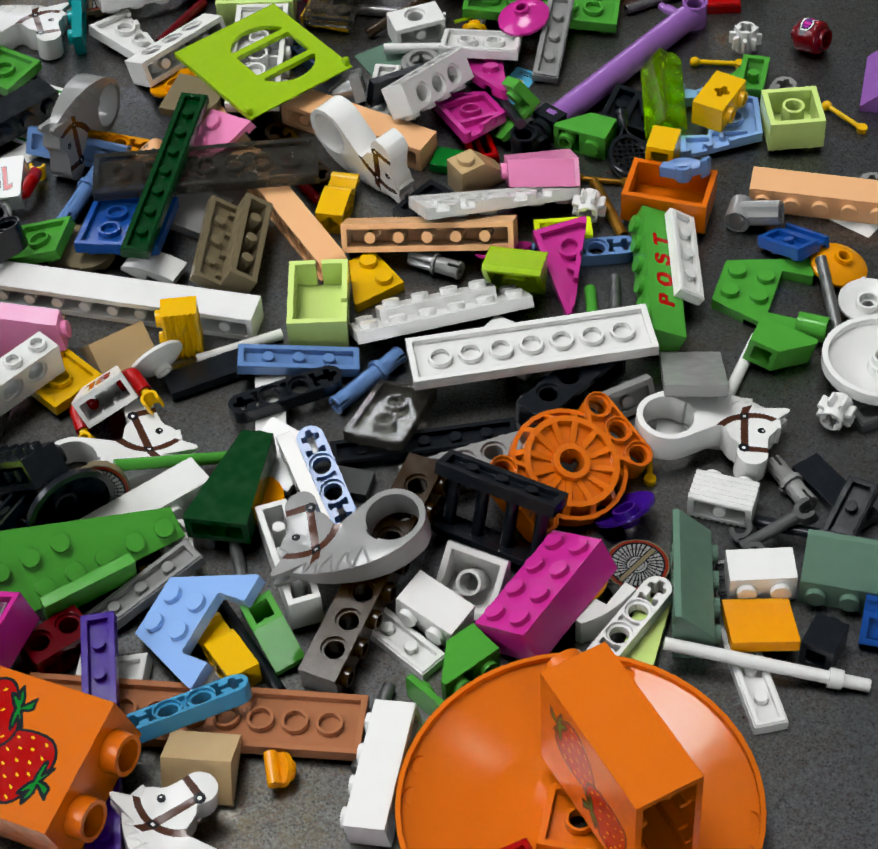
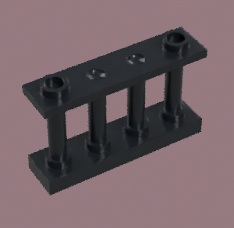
M450 449L435 464L434 474L445 477L448 480L444 510L438 512L433 521L430 522L431 531L438 533L441 537L451 538L523 566L525 561L544 541L547 534L549 517L553 519L567 505L569 493ZM461 484L474 488L477 491L473 522L456 515ZM490 495L503 499L507 503L502 533L485 527ZM520 506L536 513L531 544L514 538Z

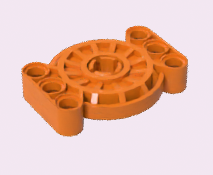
M594 391L587 395L578 410L557 408L532 416L520 427L510 444L508 455H498L491 460L490 464L569 493L567 505L553 519L549 517L547 536L558 525L571 527L594 523V520L607 515L622 497L626 489L627 480L637 478L652 461L653 453L647 442L605 393ZM590 408L595 409L598 414L592 412ZM610 432L616 434L618 438L613 437ZM520 439V442H521V444H522V447H521V449L516 450V449H517V445H518V440ZM630 456L634 457L638 463L634 462ZM575 461L577 463L574 469L575 472L567 471L560 462L570 465ZM618 484L617 492L615 493L614 487ZM490 495L505 513L507 504L505 500ZM520 506L516 528L531 543L536 513ZM600 506H605V507H606V508H604V509H602V510L596 512V510H597Z

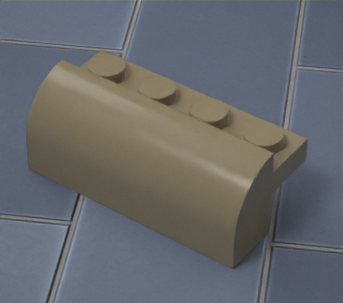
M248 192L238 206L215 195H211L207 201L189 281L208 289L249 294L257 283L272 203Z

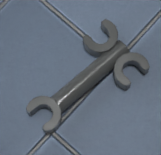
M804 497L795 503L793 512L758 531L751 520L746 518L744 520L747 525L745 532L738 534L732 526L729 528V533L733 540L740 544L742 549L765 548L762 543L798 523L812 525L819 520V517L814 510L803 514L805 510L812 507L808 498Z

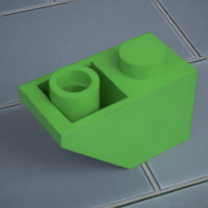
M591 112L556 122L553 126L554 147L571 149L575 153L605 160L612 140L617 137V119Z
M762 315L748 343L743 359L770 371L809 362L818 339Z
M270 590L257 596L251 608L244 605L239 606L277 676L302 662L305 654Z
M474 623L446 641L441 678L442 699L444 701L473 679L500 666L499 647Z

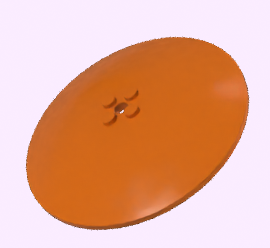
M558 653L542 654L520 659L486 672L459 688L428 717L409 747L399 774L395 799V819L400 849H501L523 838L528 839L533 849H604L588 825L583 828H577L570 824L571 819L578 816L582 817V815L542 758L540 672L544 671L546 664ZM616 655L704 775L698 849H763L767 816L765 791L753 753L741 732L710 698L691 684L654 665Z

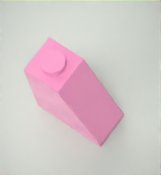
M571 149L504 155V163H500L501 180H506V184L509 187L581 186L579 157Z
M0 302V358L39 331L58 344L60 352L67 350L69 337H72V329L69 321L63 319L59 309Z

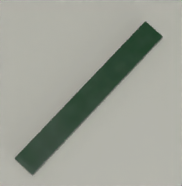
M181 92L120 247L121 257L150 259L209 104L208 95Z

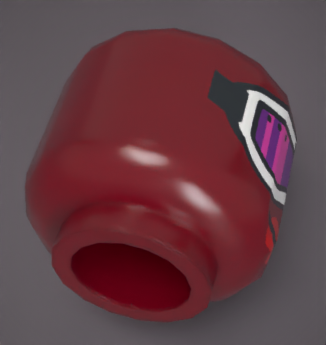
M806 17L801 19L797 25H794L791 31V39L796 50L818 55L829 48L832 41V31L826 22Z

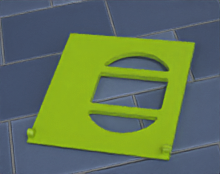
M274 3L174 53L176 59L250 121L353 67L348 56L343 58ZM277 30L232 53L233 46L242 37L257 31ZM287 36L306 49L301 54L259 75H256L240 61ZM315 58L314 65L304 75L288 81H269Z

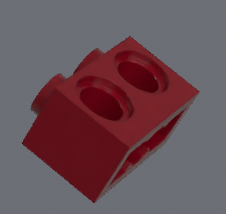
M74 604L36 626L20 651V655L32 672L61 674L78 663L81 653L80 616L83 615Z

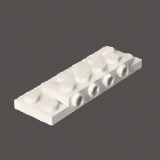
M275 3L277 7L289 15V3ZM238 4L235 22L271 4ZM262 30L242 37L233 46L232 53L277 30ZM287 36L240 61L256 75H259L292 58L291 46H293V39ZM290 70L269 81H288L290 79ZM225 100V112L240 113ZM278 106V107H276V108H274V109H272V110H270V111H268V112H271V111H280V106Z
M485 279L469 281L468 286L457 288V285L444 286L439 288V293L428 294V291L415 292L411 294L410 299L400 301L399 297H392L382 300V305L375 306L377 318H373L372 315L356 317L355 322L349 323L350 335L358 345L533 308V296L520 287L516 288L515 284L499 287V292H496L495 285L486 282Z

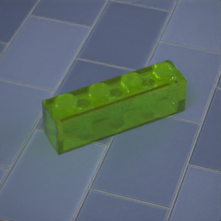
M659 48L640 69L645 139L647 140L653 125L681 129V136L688 130L681 59L676 54L668 53Z

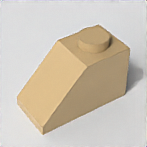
M472 149L447 159L448 185L455 192L485 190L505 181L501 180L500 165L494 159Z

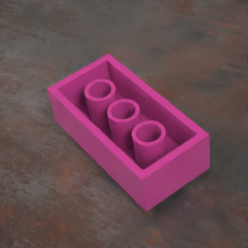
M552 530L535 552L525 561L515 576L505 585V588L485 609L484 613L475 622V625L499 647L500 654L518 659L549 654L617 570V566L602 539Z

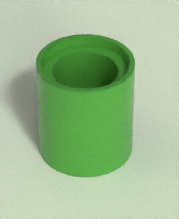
M799 311L795 329L818 339V343H824L829 329L830 317Z

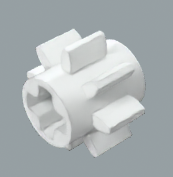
M743 21L734 25V31H729V43H732V49H735L737 53L743 55L751 54L757 50V45L762 44V33H759V27L754 23Z
M583 188L580 196L573 195L571 204L573 206L572 215L577 217L590 216L591 223H596L598 216L605 217L607 208L605 205L606 196H602L596 189Z
M832 392L830 397L823 395L817 404L819 409L816 416L819 417L820 423L829 430L840 431L843 425L850 427L856 417L854 413L857 406L853 405L852 399L845 393Z

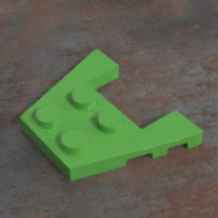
M810 258L804 261H792L791 259L726 260L711 299V308L742 323L746 320L757 325L761 316L764 315L795 329L797 318L770 313L782 279L808 285L813 284L816 274L811 268Z

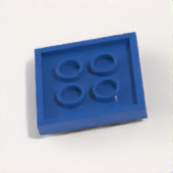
M96 195L75 239L74 247L76 253L121 255L120 247L141 196ZM173 197L151 256L160 255L179 209L178 197Z

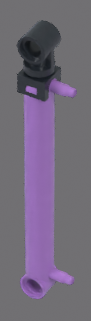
M682 0L680 8L663 2L659 3L658 9L668 15V17L555 103L550 105L545 102L538 109L535 108L531 116L532 120L523 129H518L516 126L511 129V154L538 152V148L542 144L544 145L549 141L554 144L553 126L556 122L585 114L611 94L617 83H625L689 32L703 29L707 23L708 0Z

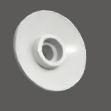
M856 279L847 283L840 290L838 307L847 318L853 319L867 315H878V279Z
M179 340L163 342L144 353L131 367L138 369L145 379L155 375L157 378H162L172 371L171 364L180 355L183 344Z

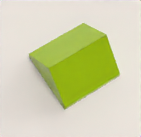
M490 246L482 263L481 271L486 282L495 285L496 289H499L501 286L515 284L516 288L520 287L528 293L545 295L548 252Z

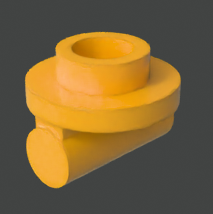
M265 751L263 757L267 787L271 789L286 788L290 781H293L295 778V761L292 760L288 752Z

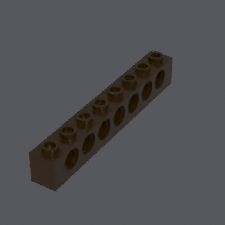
M409 452L391 489H405L413 493L423 492L416 495L423 501L429 522H432L437 512V502L440 496L446 495L448 480L445 477L434 474L437 460ZM409 513L390 514L378 522L373 530L372 537L374 539L381 538L387 540L401 538L414 529L418 518ZM404 518H410L409 520L401 521ZM410 563L393 573L378 578L341 584L298 668L303 686L320 692L343 693L345 687L349 688L355 677V667L359 659H364L368 652L372 631H377L383 621V611L387 603H391L394 600L397 592V583L401 575L405 576L408 572ZM364 598H370V600L366 602H359ZM349 626H357L352 630H345ZM335 654H343L339 658L331 659Z

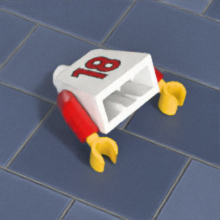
M24 155L0 158V202L6 206L10 216H12V210L25 207L26 199L31 197L39 181L46 179L45 163H42L39 167H34L33 163H29L28 171Z
M115 366L80 389L71 403L70 416L75 432L79 435L78 437L95 438L90 433L91 427L138 397H141L140 401L150 415L154 414L151 411L152 405L160 403L164 407L165 404L158 393L152 390L138 369L131 367L121 371L118 366Z

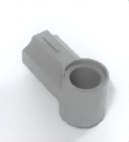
M735 195L730 200L724 217V224L729 230L738 233L744 232L749 226L783 225L784 203L780 200L753 201L749 196Z

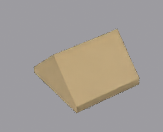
M139 321L80 348L89 364L98 372L104 374L115 366H118L121 371L131 368L138 358L154 347V344L143 321Z
M182 730L171 732L160 755L161 788L170 786L193 772H206L211 774L218 783V805L234 807L242 735Z

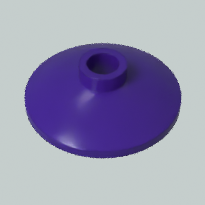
M637 491L623 495L607 515L594 520V522L600 528L622 526V529H631L640 523L639 518L644 516L653 507L656 501L655 496L649 491Z

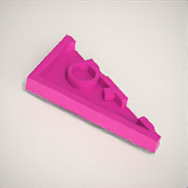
M467 58L474 78L471 79L472 82L482 89L489 86L492 88V95L502 100H508L506 95L508 90L501 84L506 78L503 61Z
M586 216L532 231V238L537 250L548 252L547 274L564 315L574 314L587 223Z

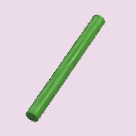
M227 451L114 459L113 464L118 465L123 471L172 468L192 457L199 466L219 464Z

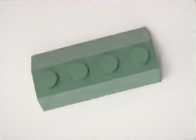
M672 509L671 524L672 638L715 647V645H721V625H716L714 619L720 618V597H714L713 592L719 591V571L713 570L712 564H718V544H712L711 530L680 509ZM672 652V658L703 659L699 657Z
M809 529L798 602L808 603L813 606L832 607L848 612L863 613L866 594L878 595V540Z

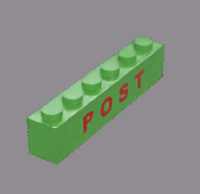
M642 205L637 215L632 216L628 228L632 235L630 251L633 252L632 272H635L633 291L637 296L636 305L646 304L659 344V351H678L686 340L687 335L683 299L675 297L673 292L665 223L666 211Z

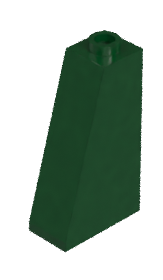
M260 430L241 431L184 512L183 520L188 537L251 544L257 524L255 507L263 503L277 455L273 433Z

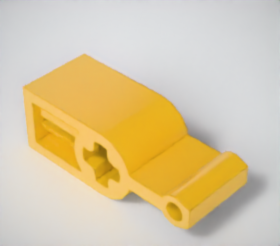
M332 171L329 184L324 186L315 211V218L328 233L341 234L340 224L345 219L351 217L355 192L360 183V174Z
M217 611L198 641L208 663L214 668L213 670L219 679L233 674H243L248 677L250 687L262 681L259 662L237 632L228 627L221 614Z

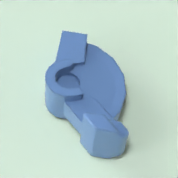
M706 156L700 161L690 157L675 158L668 162L663 161L659 166L660 176L675 179L678 183H688L692 180L693 176L699 174L701 178L708 177L711 172V157Z

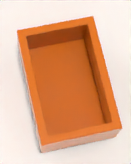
M634 157L621 193L620 219L630 221L633 215H637L642 205L666 212L669 208H674L694 217L696 233L705 234L716 199L718 171L711 170L708 177L701 178L699 174L693 176L692 180L688 183H678L675 179L660 176L659 166L662 164L661 161Z

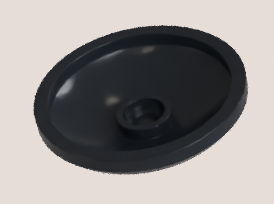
M93 468L75 469L57 476L47 483L32 501L26 518V527L74 521L83 518L115 500L113 482L104 472Z

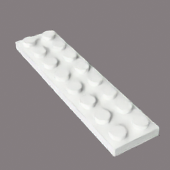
M646 304L405 338L415 391L659 355V344Z

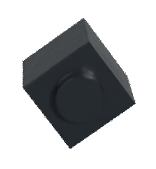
M817 612L801 641L798 662L806 666L829 670L830 667L834 668L846 646L849 624L841 622L835 617H828Z

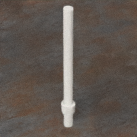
M666 636L663 643V650L824 683L826 688L841 690L843 687L867 693L871 689V679L845 674V670L833 667L825 670Z

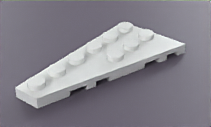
M515 187L408 196L409 208L426 220H435L447 217H467L469 214L474 213L494 215L497 214V210L523 206H543L545 203L550 202L569 204L572 203L574 194L581 195V187Z

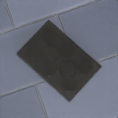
M380 379L343 430L344 441L386 448L388 450L403 451L437 400L436 388L415 391L412 384Z

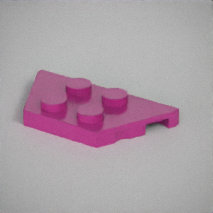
M486 91L452 92V98L440 102L435 101L436 106L433 107L434 111L464 144L472 142L506 122V111Z

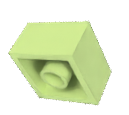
M816 86L761 90L760 115L768 151L824 146L826 118Z

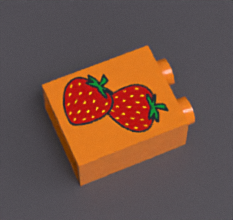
M606 642L582 653L579 649L570 648L556 654L546 664L544 671L540 672L542 758L603 848L698 849L704 784L703 773Z
M0 666L1 837L34 849H82L85 843H91L97 839L106 823V802L109 798V793L113 790L119 777H126L134 770L141 753V741L139 738L142 734L115 702Z

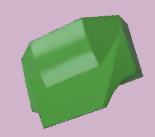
M744 54L740 67L730 74L746 80V92H748L749 96L761 99V90H765L767 85L770 57Z

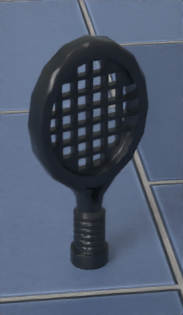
M619 108L614 111V116L617 119L620 133L612 140L609 146L608 161L611 169L623 178L628 176L629 171L627 170H630L632 165L630 160H634L635 155L639 156L637 158L645 159L646 145L640 138L628 131L627 110Z

